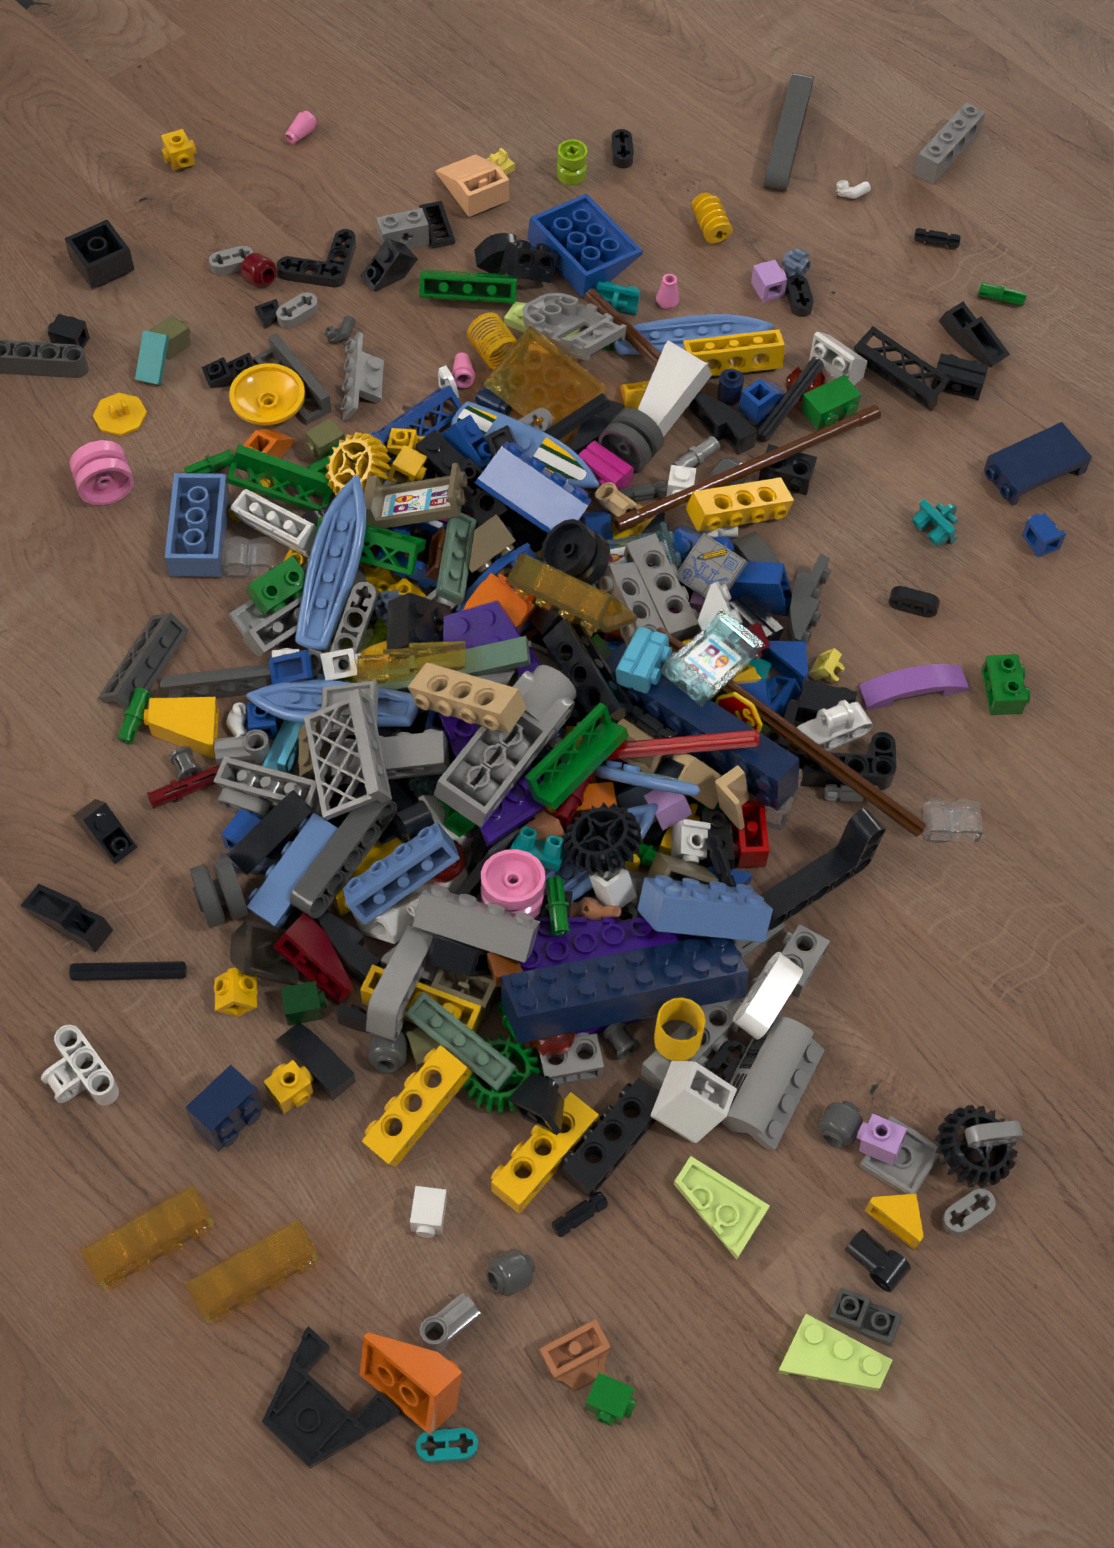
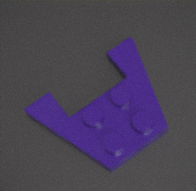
M497 600L444 616L443 654L522 636ZM530 646L531 665L517 668L520 677L526 671L533 673L538 666L542 665L533 654Z

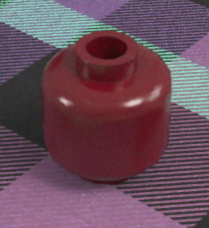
M251 253L241 264V275L248 283L258 288H265L276 278V265L273 260L260 253Z

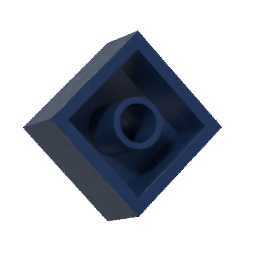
M232 1065L226 1068L185 1107L193 1128L218 1152L224 1146H231L237 1140L239 1132L246 1125L254 1124L263 1110L256 1087Z

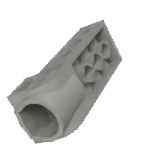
M540 665L533 673L526 671L513 687L519 689L527 709L509 733L499 730L493 731L482 725L437 781L434 796L481 828L546 744L552 741L571 715L575 704L573 701L576 697L575 687L564 674L553 667Z

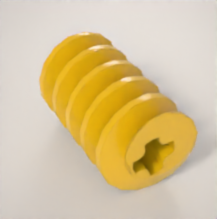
M702 193L693 200L691 209L705 240L710 244H716L728 239L733 233V228L720 199L712 196L710 193Z

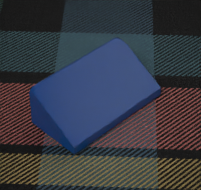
M774 675L769 681L771 706L773 711L784 718L788 701L790 699L797 700L802 690L796 678Z

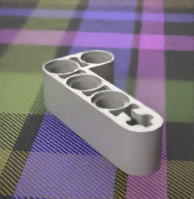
M359 582L353 587L330 652L341 650L340 642L348 637L353 641L355 653H359L378 599V591L371 583ZM368 587V592L372 595L370 599L365 598L362 605L368 607L367 611L353 607L354 602L359 605L361 603L362 596L358 595L359 591L365 590ZM354 612L360 613L363 618L362 624L356 628L352 627L349 623V617ZM309 649L308 651L311 654H315L319 659L318 666L313 669L314 676L324 675L320 654L325 652ZM342 660L340 662V664L344 667V670H346L349 667V663L347 660ZM341 679V680H336V681L344 682L346 679Z
M411 924L408 925L371 996L367 1012L366 1032L396 1041L395 1034L398 1032L399 1036L402 1029L405 1008L428 964L425 961L433 935L438 934L413 927Z

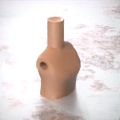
M584 897L580 901L571 903L570 917H587V920H603V917L612 918L621 915L620 906H604L600 901L591 897Z

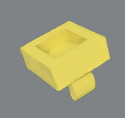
M502 148L499 149V152L492 153L487 158V160L497 164L505 175L515 170V163L508 158V153Z
M835 648L819 654L808 675L815 681L825 678L828 683L837 682L839 678L833 671L836 673L844 671L845 667L842 663L838 662L842 654Z

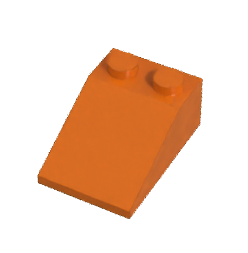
M369 1332L363 1336L359 1375L430 1435L457 1409L462 1377L459 1367L455 1362L447 1360L436 1351Z

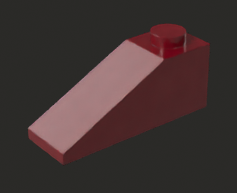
M303 913L273 947L311 982L316 981L317 987L321 991L324 990V993L339 1005L353 991L354 987L326 932L314 920Z

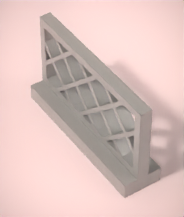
M359 689L348 692L349 698L304 716L322 817L326 820L377 800L381 803L392 800L372 699ZM350 707L351 714L346 723L343 724L337 721L342 710ZM323 718L327 719L328 722L321 734L316 733L314 722ZM334 724L343 727L334 742L327 737ZM349 731L355 733L356 737L350 749L342 746ZM326 741L333 746L326 759L320 757L319 751ZM339 749L348 752L341 766L338 767L332 762ZM356 756L360 758L361 765L354 775L348 772L347 769ZM331 766L338 771L329 785L325 783L324 776ZM344 774L353 778L345 793L337 789ZM359 782L365 784L367 795L356 799L352 795ZM334 792L341 794L343 797L338 806L330 809L329 801Z

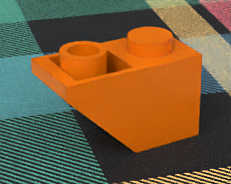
M274 429L255 430L243 446L281 459L294 443V439Z

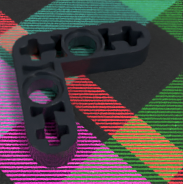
M349 229L337 231L326 262L291 256L282 257L277 262L279 277L287 281L332 288L342 286L346 281L356 249L355 233ZM339 255L346 257L342 261H337L334 259L336 256ZM310 269L317 271L313 275L306 274L305 272Z

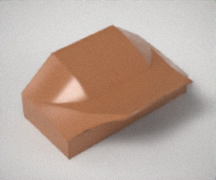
M594 1319L540 1348L539 1353L553 1379L564 1382L576 1391L594 1381L598 1372L605 1375L606 1356L610 1352L611 1346L597 1320Z

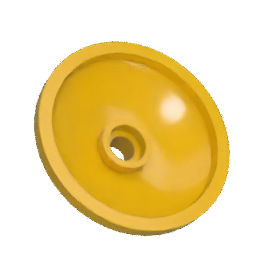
M266 363L252 366L241 372L231 384L229 398L234 412L243 420L256 425H274L290 419L300 410L304 402L305 390L301 378L292 369L279 364Z

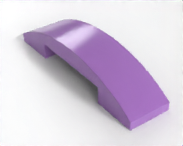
M931 664L901 669L873 678L860 684L858 687L866 710L891 706L893 700L938 691H941L944 696L969 690L961 666L951 664Z

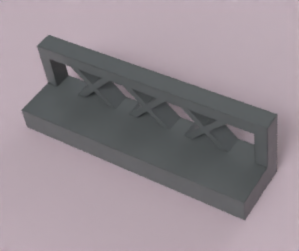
M277 333L269 336L270 349L253 357L255 364H264V361L274 357L277 360L276 364L286 366L299 375L304 385L305 398L297 414L306 425L332 412L330 395ZM304 405L317 408V410L308 415L303 409Z
M172 613L152 616L98 698L104 703L116 701L124 709H128L135 688H143L148 691L151 689L189 629Z
M269 664L162 676L163 680L160 681L164 698L216 697L217 699L243 696L254 690L272 685Z

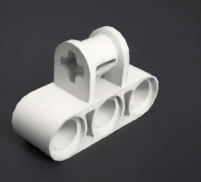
M841 700L837 706L827 710L825 708L820 709L815 719L805 722L796 728L829 751L867 734L872 729L873 724L858 702L849 704L846 700Z
M775 953L767 962L760 975L751 981L752 987L746 997L740 999L743 1002L736 1011L733 1022L755 1039H760L768 1031L800 980L803 969L782 953Z
M65 1025L60 1027L56 1031L54 1041L63 1058L45 1070L41 1076L43 1083L49 1084L55 1093V1100L58 1103L67 1102L86 1089L97 1104L102 1106L112 1104L118 1098L119 1088L111 1072L76 1026ZM77 1039L74 1045L65 1047L67 1041ZM93 1061L89 1068L80 1069L83 1063ZM101 1084H110L105 1091H96Z

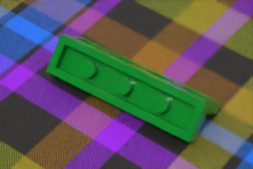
M240 444L237 446L226 483L308 511L322 510L329 503L333 489L328 486L329 479L325 477L326 474ZM235 469L246 471L250 478L241 479L235 477ZM263 478L269 479L274 486L270 488L264 487L259 480ZM284 488H295L299 495L294 497L288 495ZM316 495L324 498L322 506L312 503L308 497Z
M323 517L318 518L317 531L319 529ZM366 524L362 553L365 552L366 555L361 554L360 562L413 575L417 553L425 550L426 540ZM375 544L379 545L387 556L377 559L369 548ZM399 551L409 553L408 566L400 565L394 554Z
M599 703L525 776L535 801L555 811L629 736L625 727L612 722L606 705ZM601 718L602 723L594 730L596 721ZM583 735L581 743L575 748L577 739ZM564 753L562 762L556 767L558 758ZM545 772L543 781L538 785L536 780Z

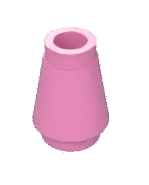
M309 111L299 112L285 133L286 139L291 144H295L315 131V126L318 124L316 118Z
M673 274L663 276L656 295V301L662 309H673L680 301L677 277Z
M458 353L455 356L452 376L456 386L459 388L470 387L476 377L469 356L466 353Z

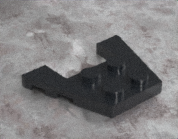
M308 1326L303 1333L301 1343L290 1361V1366L283 1381L280 1382L262 1423L311 1469L396 1419L401 1412L379 1391L356 1417L347 1411L308 1374L330 1350V1346Z

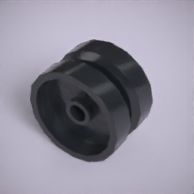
M570 519L555 525L547 534L542 544L540 556L542 565L548 572L559 577L563 582L572 587L585 588L595 583L604 574L609 564L610 548L609 543L603 536L591 530L581 521Z

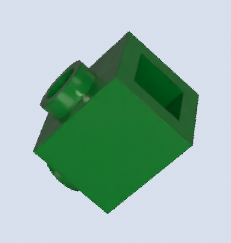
M598 1372L587 1398L585 1410L596 1414L595 1419L605 1425L613 1426L614 1423L621 1425L624 1417L631 1418L637 1400L632 1398L635 1388Z

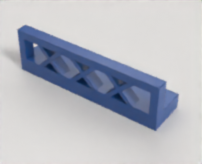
M450 385L441 387L376 433L385 443L389 440L392 428L406 429L408 426L417 428L418 436L426 437L434 429L437 431L449 423L462 404ZM448 398L456 409L451 414L442 412L443 402ZM427 413L436 415L435 423L432 427L423 425L424 416ZM387 452V455L391 458L387 464L392 463L398 455H390Z

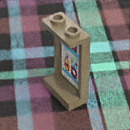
M453 463L450 476L382 487L378 475L368 476L364 492L366 524L380 528H389L460 516L461 506L465 504L464 488L467 487L466 473L461 472L458 463Z

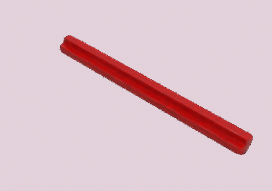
M757 730L627 741L622 742L605 760L757 747L760 744V735Z

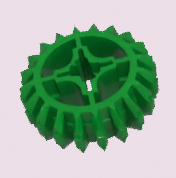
M500 1033L497 1035L496 1041H492L491 1037L487 1035L485 1041L506 1059L510 1060L511 1057L522 1066L525 1074L515 1069L499 1091L492 1086L489 1091L478 1082L475 1076L476 1073L473 1071V1074L461 1088L468 1091V1100L476 1099L475 1106L477 1108L486 1104V1112L491 1113L493 1107H498V1113L502 1115L504 1107H508L513 1113L515 1107L508 1098L532 1072L541 1076V1070L536 1068L539 1065V1060L537 1057H532L533 1049L531 1047L524 1049L525 1042L514 1044L512 1035L508 1037L507 1041L502 1040ZM506 1087L515 1088L511 1091L501 1093V1091Z

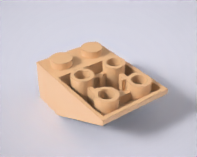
M476 154L436 170L438 177L468 217L509 201L508 177L497 164Z

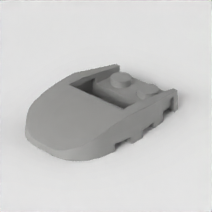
M544 294L523 307V321L528 332L547 348L559 354L588 361L590 360V355L617 339L622 341L625 339L626 325L622 324L619 326L613 323L614 317L608 313L602 315L597 311V306L591 303L587 304V306L579 304V298L568 294ZM584 325L589 327L571 338L564 337Z

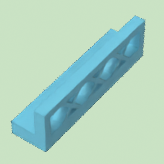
M319 674L316 680H325V676ZM288 720L283 721L262 765L263 767L289 773L290 770L295 768L299 758L298 732L299 728L304 724Z

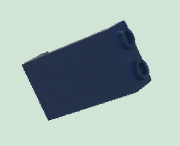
M1060 422L989 455L984 473L987 479L992 481L997 487L1001 496L1007 499L1013 506L1018 503L1021 495L1071 471H1074L1077 476L1085 473L1092 456L1064 423Z

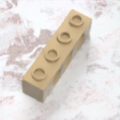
M427 662L408 686L413 701L419 708L424 710L430 709L447 717L453 716L470 724L483 725L493 731L499 730L509 733L527 709L518 688Z

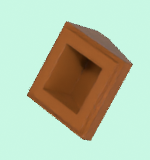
M493 952L487 953L488 965L496 987L501 986V976L523 972L519 961Z

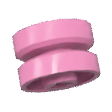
M105 440L94 441L81 446L72 454L69 461L70 470L75 480L78 494L84 502L92 505L112 504L123 499L131 492L134 486V477L128 466L125 451L119 444Z
M518 849L503 850L493 854L484 863L481 871V902L487 905L488 903L502 905L506 911L515 914L517 912L527 913L533 919L541 912L545 902V870L539 859L529 852Z

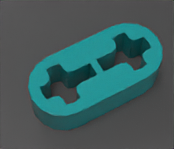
M467 1428L435 1430L430 1435L424 1432L416 1441V1451L420 1460L427 1464L465 1462L475 1457L478 1451V1439L475 1433ZM462 1436L467 1438V1442H473V1446L467 1448V1453H461L459 1447L449 1448V1444L459 1443ZM428 1439H434L436 1445L445 1444V1448L435 1449L432 1456H428L427 1450H421L422 1446L427 1445Z

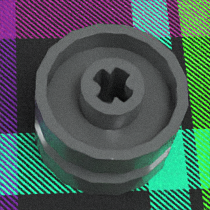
M625 408L618 413L611 424L600 434L598 443L634 468L633 474L640 473L651 461V458L661 449L664 437L659 426L647 414L638 409Z
M229 856L214 861L213 867L217 877L214 880L211 878L208 867L204 864L189 869L195 885L193 891L200 911L204 912L210 929L224 924L225 917L221 907L223 905H226L230 917L234 920L249 916Z

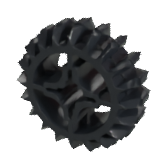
M603 802L600 808L592 805L591 810L588 812L581 810V817H573V824L567 825V834L564 835V849L570 862L577 866L581 873L587 871L592 876L598 872L603 877L606 871H610L614 875L616 868L621 867L625 870V862H634L633 854L640 853L639 845L642 844L640 825L637 823L636 817L632 812L629 813L625 807L619 808L615 803L609 808Z
M973 1104L967 1105L964 1109L959 1107L952 1114L949 1113L944 1118V1122L937 1129L940 1133L934 1141L940 1144L936 1148L935 1153L944 1156L940 1164H948L950 1167L947 1175L956 1173L958 1175L957 1183H962L967 1179L968 1187H974L978 1184L980 1188H986L989 1184L991 1186L996 1185L1001 1179H1005L1009 1175V1170L1014 1168L1016 1164L1013 1159L1017 1157L1018 1151L1012 1147L1016 1145L1017 1141L1007 1144L969 1147L964 1132L963 1140L958 1142V1131L961 1126H964V1130L969 1127L980 1124L1005 1122V1118L997 1120L995 1118V1110H991L986 1114L984 1106H979L975 1109ZM995 1150L994 1163L992 1167H989L990 1152Z

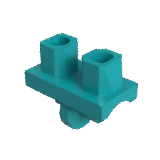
M609 281L598 282L597 292L614 309L620 312L637 314L641 290L634 286L624 287L615 285L614 282Z
M926 499L922 500L919 503L920 510L912 518L913 524L920 531H923L928 525L932 524L935 529L928 534V538L936 547L941 546L947 541L951 544L957 540V536L955 535L956 529L952 525L958 522V519L954 516L957 507L954 504H949L945 507L942 503H939L935 509Z
M524 826L520 834L517 833L510 850L518 849L529 852L539 859L544 870L548 871L550 869L558 872L566 854L563 848V838L551 835L544 842L536 839L537 832L535 829Z

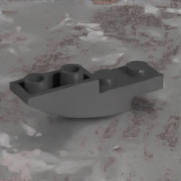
M820 554L811 573L800 570L788 613L789 641H806L807 646L812 633L809 630L811 626L816 627L821 616V612L818 611L820 603L818 598L821 593L819 586L821 583L826 584L831 572V569L827 568L829 557Z

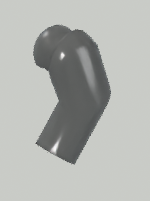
M345 316L340 328L336 329L334 326H331V328L327 327L324 332L327 341L337 343L348 339L355 325V319L351 316Z

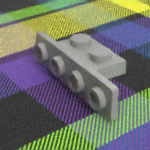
M358 332L353 339L350 338L345 347V352H347V360L344 364L346 377L342 386L344 398L341 403V410H343L342 420L347 422L358 410L359 397L374 403H378L382 398L384 360L362 351L363 333Z

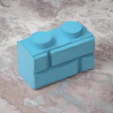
M641 626L637 627L616 668L617 683L642 693H648L651 685H657L659 682L662 663L667 664L671 657L672 648L669 647V637L657 631L652 632L650 629Z

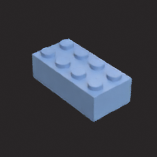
M174 473L165 561L169 576L222 577L227 510L230 495L228 483H226V474Z
M656 875L655 878H644L637 909L655 931L765 942L773 911L764 901V898L757 895L753 888L748 885L737 884L736 887H728L726 884L717 881L701 884L699 881L690 878L674 881L672 878L664 875Z

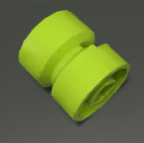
M579 140L563 141L559 145L557 152V177L562 183L567 185L580 184L585 180L587 174V147Z

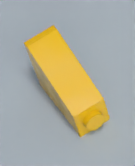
M216 697L149 698V709H144V724L149 725L152 736L180 747H191L192 751L209 758H215L214 741L218 738L219 721Z

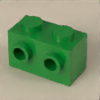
M843 375L803 395L801 411L812 425L819 430L834 424L846 416L854 415L859 408L861 393Z
M291 556L249 583L245 591L263 616L270 612L274 614L286 606L285 602L291 598L296 600L302 596L306 573L294 556Z
M1019 655L986 656L981 672L990 715L1022 714L1026 703L1030 702V690L1028 687H1025V667L1023 664H1020Z

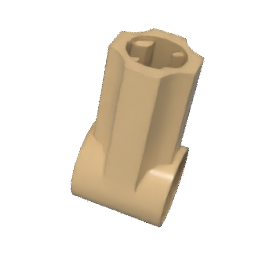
M605 483L595 492L598 502L611 517L616 518L632 510L640 509L639 505L621 493L614 483Z

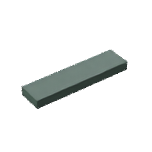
M461 512L458 517L448 518L436 588V595L457 605L464 601L476 519Z
M424 991L404 1014L497 1091H499L517 1068Z

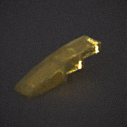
M466 642L409 643V648L383 649V655H360L357 659V682L376 680L378 684L413 680L426 662L455 671L466 669Z

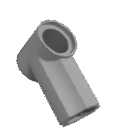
M251 730L245 736L216 738L214 741L216 763H221L225 756L240 761H250L253 764H263L270 751L267 734L261 730ZM255 746H262L260 748L253 749V747Z
M462 1293L435 1316L426 1318L420 1326V1344L422 1348L439 1353L444 1351L449 1341L480 1317V1312L473 1301ZM430 1330H439L443 1336L433 1341L428 1339L426 1334Z

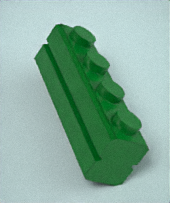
M422 269L420 272L419 298H430L432 296L433 299L478 301L480 299L483 302L516 303L518 278L508 274Z

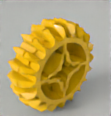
M357 432L354 436L347 434L346 441L339 440V446L332 447L334 450L333 455L327 456L330 463L325 466L329 471L325 477L329 479L328 486L333 489L335 495L355 475L360 477L363 492H365L368 476L378 475L381 483L384 479H389L386 475V471L391 469L387 464L391 460L387 455L388 450L379 439L370 434Z

